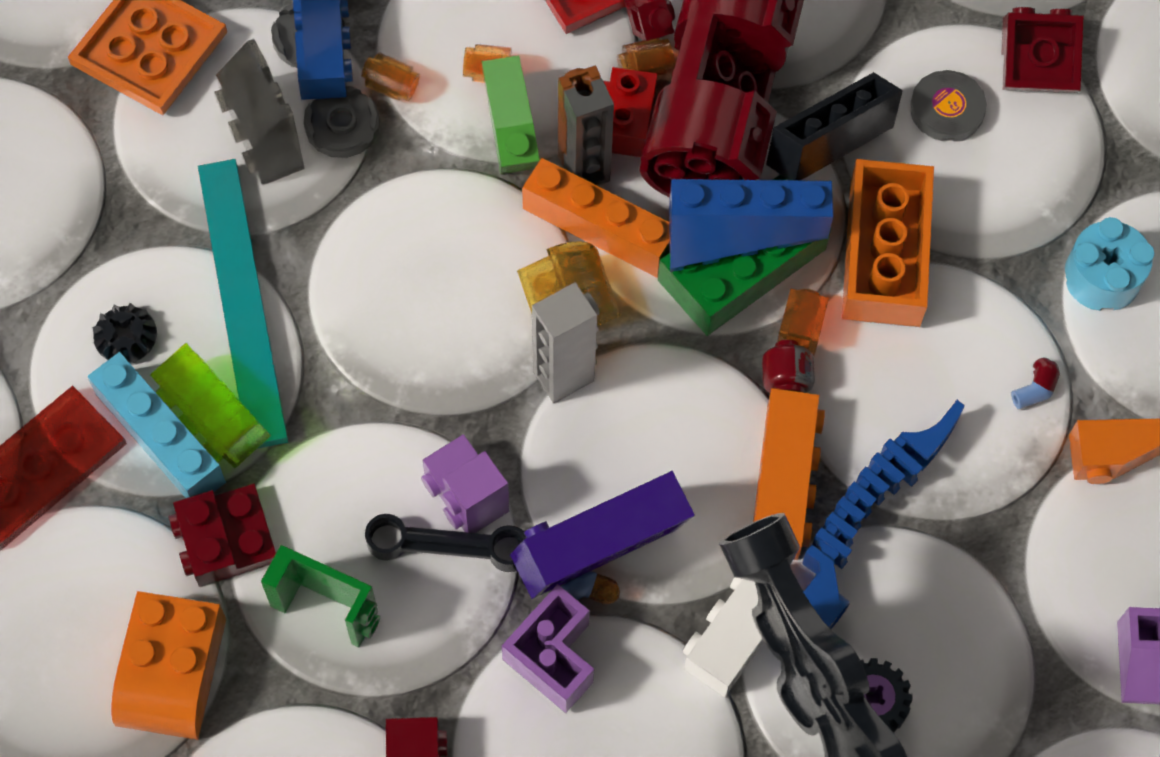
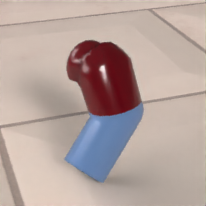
M1045 357L1039 358L1034 362L1033 368L1035 370L1033 371L1034 378L1032 384L1011 392L1013 403L1017 409L1047 400L1053 395L1060 376V370L1056 362Z

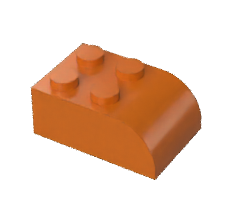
M137 591L113 686L111 715L113 724L116 727L195 740L199 739L226 624V617L220 604Z

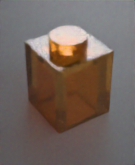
M791 288L777 342L781 340H795L800 346L808 348L813 356H815L829 298L821 296L818 292L811 289L796 290Z

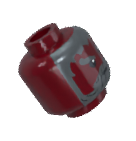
M795 340L776 342L775 347L768 349L763 354L762 375L764 389L768 393H770L771 388L808 393L813 388L815 382L814 357L811 351L800 346Z

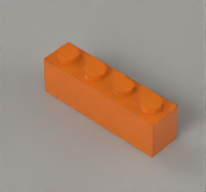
M541 158L522 187L523 209L658 278L660 259L670 253L669 222Z
M771 388L767 404L753 522L774 514L784 513L800 546L794 560H798L801 548H809L812 523L805 522L806 508L813 509L815 503L816 485L809 484L811 471H818L821 447L814 446L815 433L822 434L825 410L818 409L819 395Z

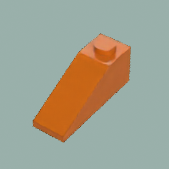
M1160 418L1077 420L1069 434L1074 480H1087L1090 484H1104L1160 455Z

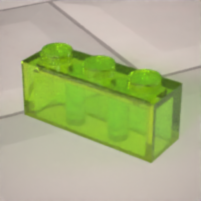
M187 343L183 344L150 374L160 386L155 391L156 394L170 409L176 405L183 412L178 419L194 436L200 432L207 441L202 446L217 463L225 459L236 468L271 437V434Z

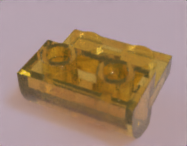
M575 241L546 249L547 257L517 270L531 313L533 304L576 282L583 294L588 292L594 298L600 312L597 315L598 326L621 316L598 249L591 243Z

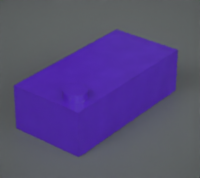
M672 470L552 527H549L547 521L526 530L524 532L526 539L514 549L510 556L531 599L552 590L557 584L561 586L589 571H593L675 532L693 518L695 514Z

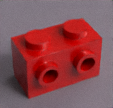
M612 67L610 81H604L614 103L612 153L641 157L652 118L657 73Z

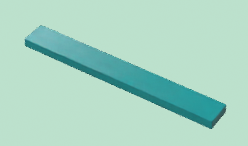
M236 159L199 165L200 183L247 447L250 451L289 443Z

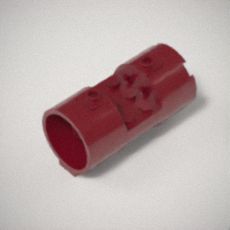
M683 0L674 32V48L679 51L672 73L671 84L665 86L657 96L641 155L639 171L643 179L652 188L670 198L671 179H761L777 111L768 103L775 73L783 67L788 49L794 44L804 0Z

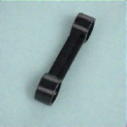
M392 514L375 516L369 521L365 529L368 550L374 557L380 560L396 559L404 551L490 559L491 563L503 572H515L518 570L513 560L500 559L494 553L495 544L506 537L516 538L520 542L526 539L524 531L512 525L499 527L491 535L405 527L402 520ZM382 526H393L401 532L399 543L388 549L377 547L371 538L374 532Z

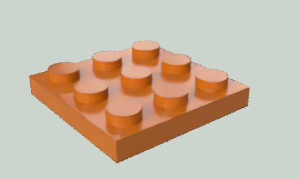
M113 0L69 54L68 59L70 65L153 111L164 115L227 34L226 24L181 0Z

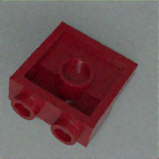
M1016 7L1012 9V12H1008L1003 17L1001 55H1004L1002 90L1069 93L1081 91L1084 16L1073 15V10L1052 9L1050 14L1035 13V8Z
M255 483L215 495L213 490L173 502L176 514L168 516L175 539L183 537L187 550L179 553L186 577L194 574L199 587L271 564L276 551Z

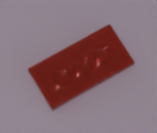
M73 385L0 445V550L5 548L127 444L125 438Z

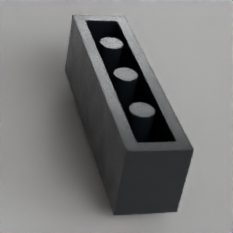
M874 72L773 127L766 165L788 180L801 181L892 129L895 124L903 90Z

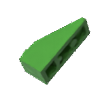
M518 55L482 61L500 174L535 169L540 159L520 57Z

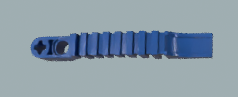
M958 399L933 427L920 432L902 431L894 441L890 438L883 445L881 453L877 452L872 457L869 466H865L859 473L857 481H854L848 487L845 497L843 496L837 502L834 512L832 511L826 518L824 527H821L816 533L812 545L806 551L802 564L815 573V578L803 592L817 614L831 630L851 603L838 591L834 565L843 569L848 563L847 557L852 552L850 547L854 544L852 538L862 527L860 521L872 513V504L875 502L879 506L885 500L884 493L887 490L895 495L900 490L899 483L902 479L911 487L918 481L917 474L923 471L935 458L961 416L965 405Z

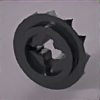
M132 303L121 307L114 304L112 310L105 314L100 313L99 321L96 326L92 327L93 343L100 355L107 360L120 352L129 363L136 362L152 350L157 338V327L153 318L145 308L135 307ZM131 325L130 330L135 340L126 336L117 339L118 334L114 326L127 328Z

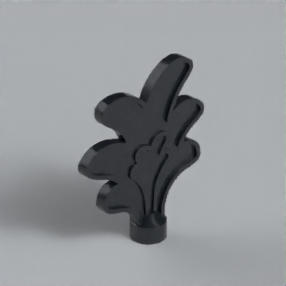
M778 513L740 528L722 539L719 545L734 577L755 582L758 604L752 609V617L763 641L772 654L781 661V674L776 683L777 691L783 705L798 726L809 735L820 734L825 757H907L898 738L864 697V694L869 692V683L857 653L849 643L837 636L824 623L800 587L790 567L800 546L785 514Z

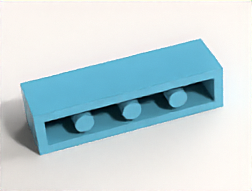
M120 352L87 376L96 396L185 498L211 490L215 492L226 483L220 465Z

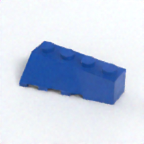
M293 0L295 29L297 30L295 32L297 73L301 100L347 97L346 82H353L351 59H344V50L351 49L350 28L342 27V18L349 17L348 0Z
M671 179L669 198L670 272L684 270V266L700 262L703 265L719 262V258L738 254H742V257L757 254L758 250L776 246L778 249L828 239L833 220L832 181Z

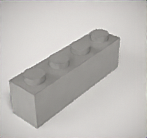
M576 282L532 305L533 373L553 403L594 382L595 365L597 364L595 352L598 348L596 333L599 331L597 315L600 312L592 295L588 292L583 294Z

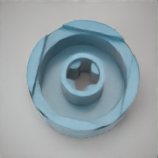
M1105 218L1101 222L1088 226L1078 236L1065 263L1064 271L1068 291L1080 304L1093 310L1100 311L1101 308H1114V310L1126 307L1136 298L1151 271L1154 257L1153 247L1139 231L1122 223L1117 218Z

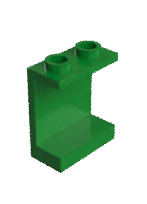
M280 545L261 580L270 607L286 613L299 587L302 585L351 608L345 618V623L352 645L359 648L365 637L370 639L380 621V615H377V603L372 586Z

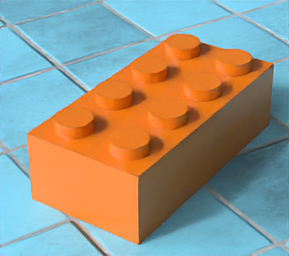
M856 159L850 181L842 319L915 327L921 326L928 304L934 166Z

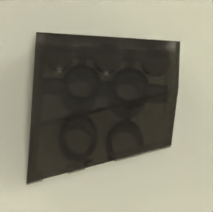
M255 39L249 40L216 74L220 90L214 91L221 112L229 111L232 117V121L227 123L235 143L243 142L246 151L242 152L241 155L249 174L256 172L261 184L265 185L305 168L293 111L288 103L285 104L282 91L278 83L274 82L270 68Z

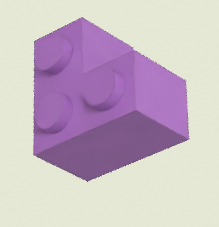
M464 434L422 460L425 475L421 477V480L432 497L437 495L441 497L447 506L443 511L456 530L462 527L464 532L477 533L510 512L507 481L488 454L484 451L478 455Z
M557 584L502 644V660L564 713H567L594 681V668L569 648L589 626L590 610Z

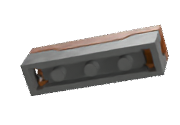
M596 65L585 69H573L558 78V158L565 170L598 186L609 182L611 176L614 103Z

